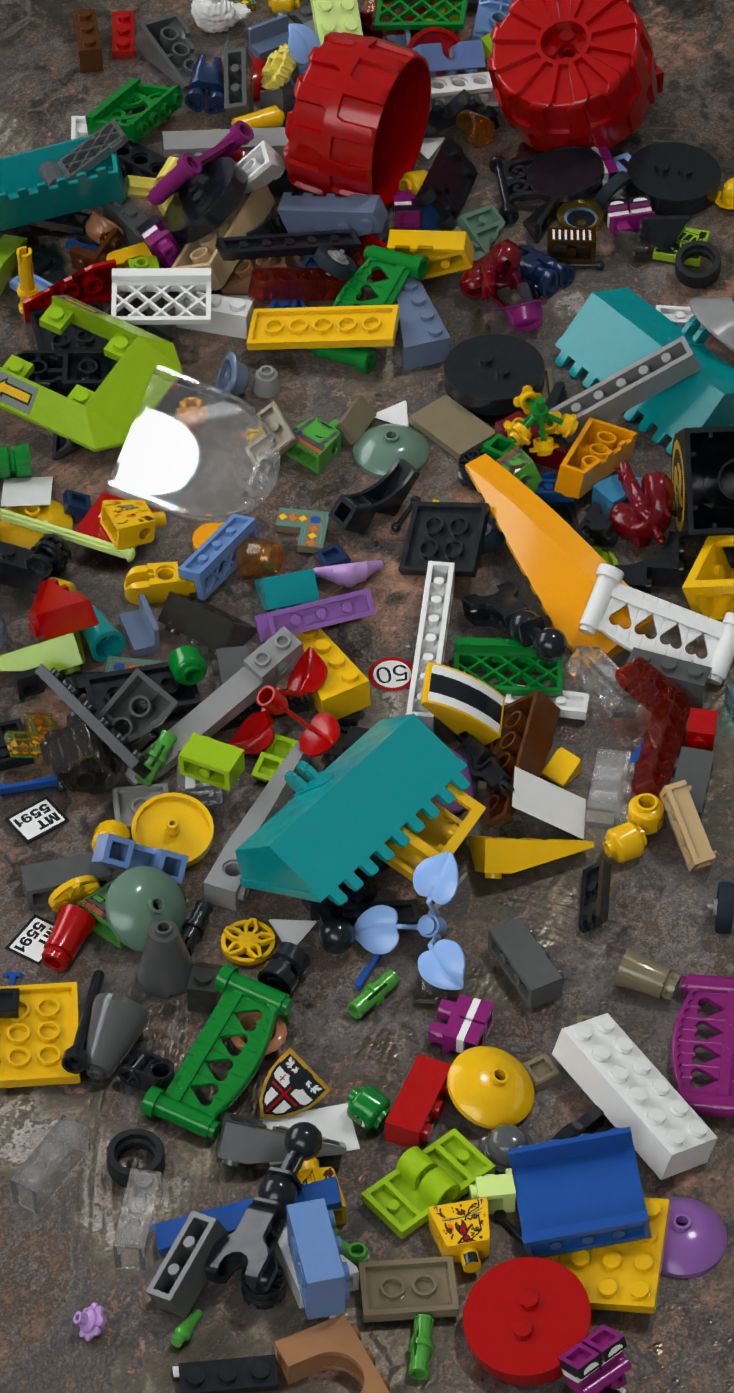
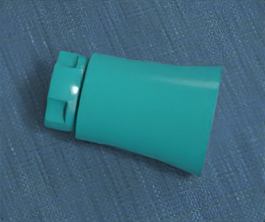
M92 605L99 625L80 630L89 646L92 657L96 661L107 662L108 656H119L123 652L126 639L110 623L105 614Z

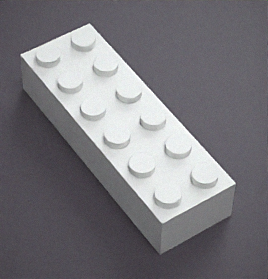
M608 1013L561 1029L552 1055L595 1105L604 1112V1115L615 1128L630 1127L634 1150L660 1180L707 1163L718 1137Z

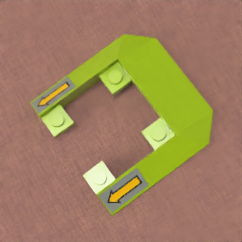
M68 295L52 296L51 305L39 319L40 326L58 335H62L70 323L101 336L109 340L104 348V355L118 362L95 392L77 384L70 394L65 397L28 380L34 371V364L12 354L3 367H0V408L61 437L70 439L72 442L94 452L131 444L182 375V368L174 343Z

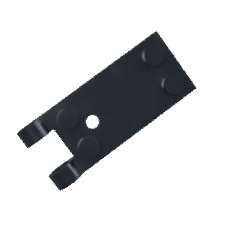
M452 137L443 142L423 184L415 195V198L422 207L432 204L438 212L440 218L435 223V226L439 231H452L456 228L458 224L456 218L478 175L474 164L469 162L463 153L462 147Z
M168 662L80 677L71 676L66 677L63 681L66 686L71 683L81 694L85 693L86 699L98 710L95 713L96 716L136 668L179 702L171 713L193 710L201 703L197 684L188 686L179 684L174 679ZM74 711L67 715V722L71 733H83L88 727Z

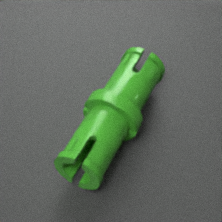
M166 730L161 731L153 748L149 749L145 754L147 761L144 764L151 772L145 779L136 774L135 779L145 786L151 785L160 767L165 766L167 762L166 757L177 741V737ZM160 749H161L160 754L158 755V757H157V759L155 760L153 766L151 767V764L153 763L154 759L156 758L157 754L159 753V751H160Z
M388 969L375 982L365 985L363 992L347 1004L349 1013L354 1018L360 1019L375 1004L380 1005L384 1001V996L400 984L399 976L393 970Z
M418 1314L414 1317L413 1335L408 1346L411 1355L408 1375H411V1378L415 1380L428 1378L430 1355L434 1352V1343L432 1342L434 1318L427 1314Z

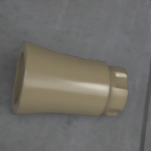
M628 947L619 965L614 986L636 990L658 999L662 997L665 1000L672 1001L678 990L682 975L673 972L671 968L644 957Z

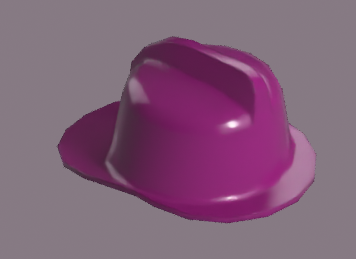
M534 300L516 306L493 308L491 311H504L512 328L520 332H528L542 326L543 305L548 301Z

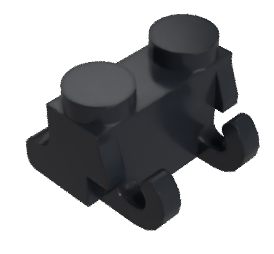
M595 502L578 525L577 533L586 542L592 538L595 539L594 543L596 545L612 548L619 538V534L614 532L615 523L601 514L603 509L599 503Z

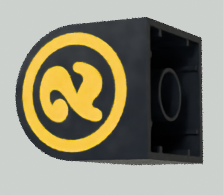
M734 426L683 428L674 436L671 457V481L674 484L675 490L673 504L677 512L674 522L676 531L680 532V538L734 535ZM712 503L714 506L711 509L704 504Z

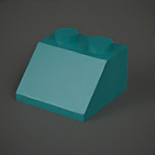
M314 568L253 580L264 611L271 610L272 612L285 609L287 606L301 605L320 600Z

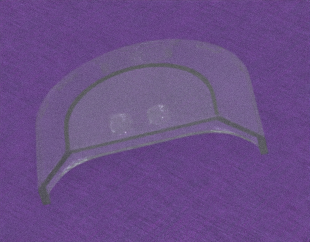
M156 365L113 472L105 484L104 492L126 500H143L151 509L159 512L164 511L165 514L196 523L225 522L233 513L244 516L264 502L276 483L280 468V452H277L276 437L267 421L263 423L255 414L256 409L246 401L231 393L163 366Z

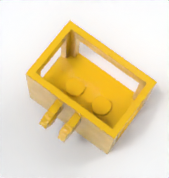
M734 535L708 536L682 586L691 611L723 622L727 612L734 613V568L730 567L722 548L734 546Z
M451 783L445 787L455 796L454 801L470 811L463 821L431 799L430 801L440 810V814L435 819H430L421 811L417 812L415 815L425 824V828L420 833L413 832L406 825L402 826L400 829L410 839V842L404 848L397 846L390 839L385 842L395 854L389 862L385 863L412 882L414 871L422 861L447 851L454 854L486 809L485 806L464 791L454 787Z

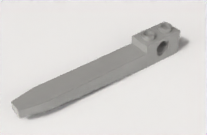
M283 626L244 659V667L168 730L177 737V741L166 757L167 762L165 766L160 767L152 781L160 778L179 763L178 755L193 732L203 736H213L257 700V694L261 688L267 685L273 687L289 674L304 654L303 643ZM156 741L141 753L144 757L146 752L153 748ZM160 749L159 753L157 754L156 758L154 759L153 763L151 764V767L153 766L155 760L157 759L158 755L160 754L161 749ZM129 768L124 774L126 780L132 786L143 785L135 779L137 773Z
M299 741L291 749L217 858L203 882L204 901L236 911L240 903L247 900L250 888L241 886L239 879L241 872L235 850L282 809L288 801L293 789L286 782L285 774L288 771H295L301 777V774L296 769V764L301 760L309 763L311 756L301 751Z

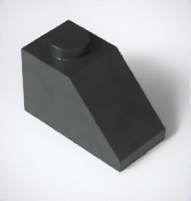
M198 962L192 966L186 988L188 1011L212 1014L222 996L221 993L214 990V983L223 965Z

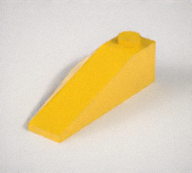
M468 836V844L475 871L485 873V878L502 879V873H516L594 848V841L542 840L537 838L515 839L498 836Z

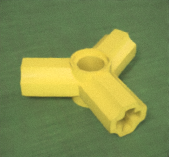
M169 156L156 178L127 175L124 182L127 197L148 199L149 191L177 165L179 158ZM175 192L163 204L158 205L163 217L175 196Z

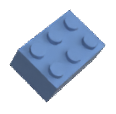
M324 1198L287 1205L288 1246L307 1320L345 1313V1300L350 1299L347 1282L350 1281L348 1264L341 1260L340 1255H343V1247L340 1235L335 1236L333 1229H336L333 1210H327Z

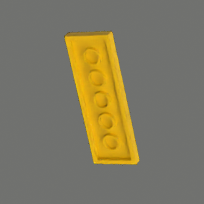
M399 304L253 309L246 341L247 349L286 350L391 347L395 344L400 316Z

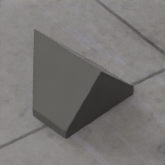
M285 88L260 90L261 109L276 105L284 112V126L287 113L294 108L296 100L294 90Z

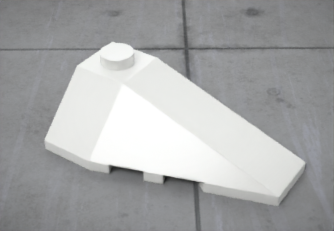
M265 140L237 163L248 176L247 186L243 195L268 185L272 180H277L286 169L283 158Z

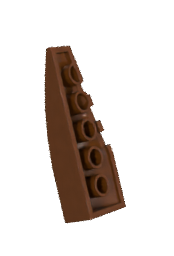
M540 690L504 706L501 737L489 743L488 750L492 752L493 757L501 762L506 773L512 778L509 782L511 786L514 783L515 767L539 777L553 744L552 741L561 709ZM486 783V791L490 793V797L486 800L485 826L490 828L509 820L518 809L512 807V796L506 797L502 791L498 793Z

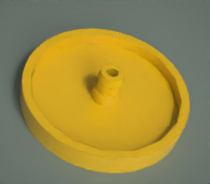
M163 793L150 798L138 808L132 820L131 836L132 840L136 841L135 843L138 845L165 849L189 856L186 868L202 860L210 850L214 838V824L208 809L196 798L182 793Z

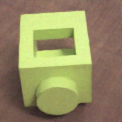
M512 1168L505 1169V1174H487L475 1177V1184L469 1185L470 1200L487 1197L488 1214H494L496 1210H504L506 1213L515 1212L516 1190Z

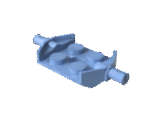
M479 0L471 40H479L492 32L495 23H498L493 19L503 21L509 13V5L514 0Z

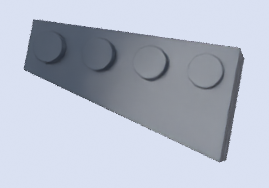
M284 192L277 208L288 233L353 229L357 236L382 232L388 216L380 195L349 194L348 197H339L336 194L313 196V193H303L302 196H293L292 192Z
M409 278L395 302V305L399 304L400 309L398 330L403 371L445 362L451 349V337L421 281Z

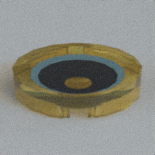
M577 199L565 202L557 209V225L559 228L596 229L597 232L603 226L604 212L596 203L588 200Z

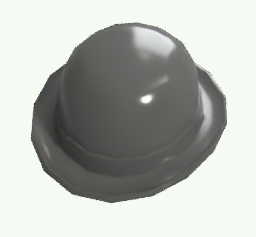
M502 1124L487 1132L480 1139L477 1149L495 1165V1171L505 1174V1169L511 1168L507 1149L517 1148L520 1145H534L535 1142L530 1135L519 1127L511 1124Z

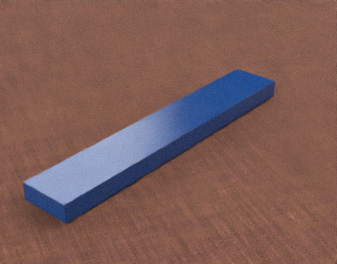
M336 1176L305 1184L301 1191H297L298 1195L295 1203L324 1198L327 1210L343 1208ZM253 1198L199 1213L217 1219L228 1233L231 1234L238 1227L246 1209L253 1202ZM189 1215L154 1224L158 1250L161 1256L168 1253Z

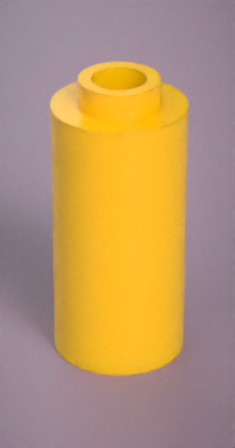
M273 105L233 118L231 124L233 126L240 120L247 123L251 128L283 127L285 115L281 109Z

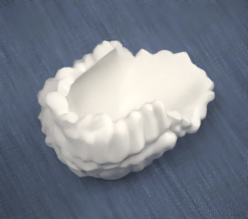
M192 0L191 14L200 30L209 33L228 31L229 27L233 28L235 24L247 19L251 14V10L247 8L246 4L233 3L228 0Z

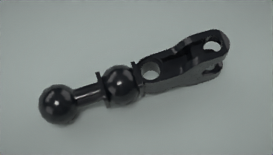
M510 581L497 585L499 591L495 594L488 596L471 594L461 598L464 616L473 625L481 627L492 626L512 637L516 642L521 643L524 648L533 646L536 655L541 660L547 662H555L566 653L568 641L564 633L556 628H545L544 619L535 612L530 611L523 602L517 599L519 594L518 587Z
M328 897L321 903L301 899L303 906L310 911L311 920H321L322 926L318 937L320 945L324 950L332 954H342L350 950L356 937L355 931L349 921L338 918V905Z
M299 1122L292 1125L286 1131L284 1146L287 1155L281 1167H268L267 1172L269 1176L261 1182L258 1197L254 1196L253 1202L246 1209L236 1230L222 1237L213 1245L205 1264L206 1277L210 1282L225 1284L235 1271L247 1268L244 1276L251 1291L257 1293L268 1291L278 1272V1264L273 1256V1251L287 1220V1205L296 1202L297 1191H301L303 1188L297 1174L303 1162L315 1158L322 1149V1134L315 1125L309 1122Z

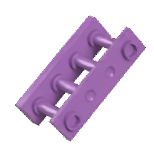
M366 588L254 616L259 640L264 642L283 626L292 634H297L374 615L376 611L371 590Z

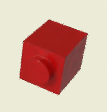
M690 708L685 747L713 751L718 711Z

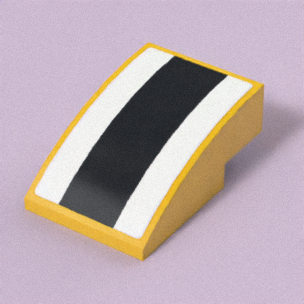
M433 662L426 664L421 705L455 734L458 735L467 731L483 746L501 737L505 697L483 681L460 670Z

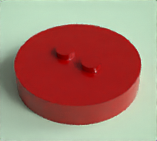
M521 1257L498 1264L476 1282L464 1306L463 1328L473 1357L489 1375L511 1385L537 1386L555 1381L564 1376L558 1357L577 1343L581 1342L583 1344L582 1340L594 1330V1318L587 1292L573 1272L549 1259Z

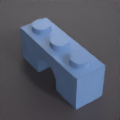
M482 40L461 41L453 45L452 60L444 56L441 43L420 44L412 48V50L417 51L426 58L431 77H437V75L441 74L449 76L458 75V73H478L479 70L486 67Z
M98 834L91 860L92 863L120 871H126L137 866H150L167 873L177 884H182L189 856L165 849L138 845L135 843L136 841L112 834Z

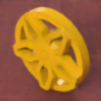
M92 875L73 878L52 892L48 899L49 906L56 913L59 912L62 905L78 906L81 900L101 888L100 883Z
M256 918L240 920L230 926H226L221 936V950L224 956L229 961L238 965L254 966L261 964L269 959L275 950L274 932L268 925L258 921ZM250 927L254 928L253 931H248ZM227 938L232 942L228 948L226 947ZM270 944L267 951L262 954L261 947H265ZM245 954L250 958H241L238 956Z

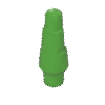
M200 1309L195 1310L175 1329V1334L171 1338V1343L175 1347H181L184 1342L190 1340L195 1327L203 1316V1312Z

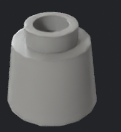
M264 365L256 371L253 391L257 396L273 398L280 393L281 386L278 372L272 366Z

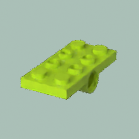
M453 1128L424 1150H421L418 1146L409 1148L398 1160L397 1168L361 1193V1201L398 1237L404 1239L428 1222V1207L454 1203L469 1192V1185L475 1184V1177L495 1174V1165L459 1131Z

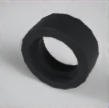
M700 240L688 242L678 249L675 256V274L681 283L694 289L705 288L712 285L718 279L721 273V255L715 246ZM693 256H702L712 261V267L703 273H693L684 268V262Z
M141 1128L125 1130L112 1138L106 1149L108 1173L112 1180L122 1187L143 1189L159 1180L165 1170L164 1145L160 1138L151 1131ZM131 1149L147 1150L154 1155V1160L149 1165L138 1169L123 1167L118 1163V1157Z

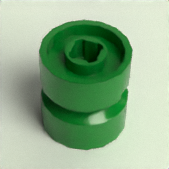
M28 444L14 445L10 450L7 446H0V480L10 479L12 474H15L17 478L32 476Z

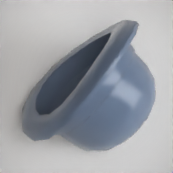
M230 351L225 356L214 386V395L217 400H223L228 395L238 396L249 385L250 371L245 364L237 361L234 352Z

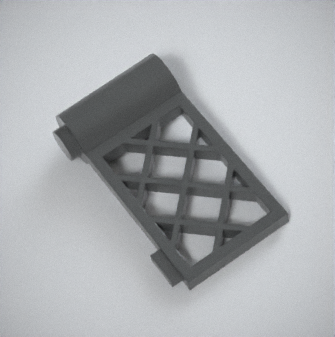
M112 119L59 161H46L42 163L38 169V176L42 182H47L48 186L56 185V179L61 177H67L68 181L76 180L77 173L88 172L112 152H116L125 145L129 139L115 119Z

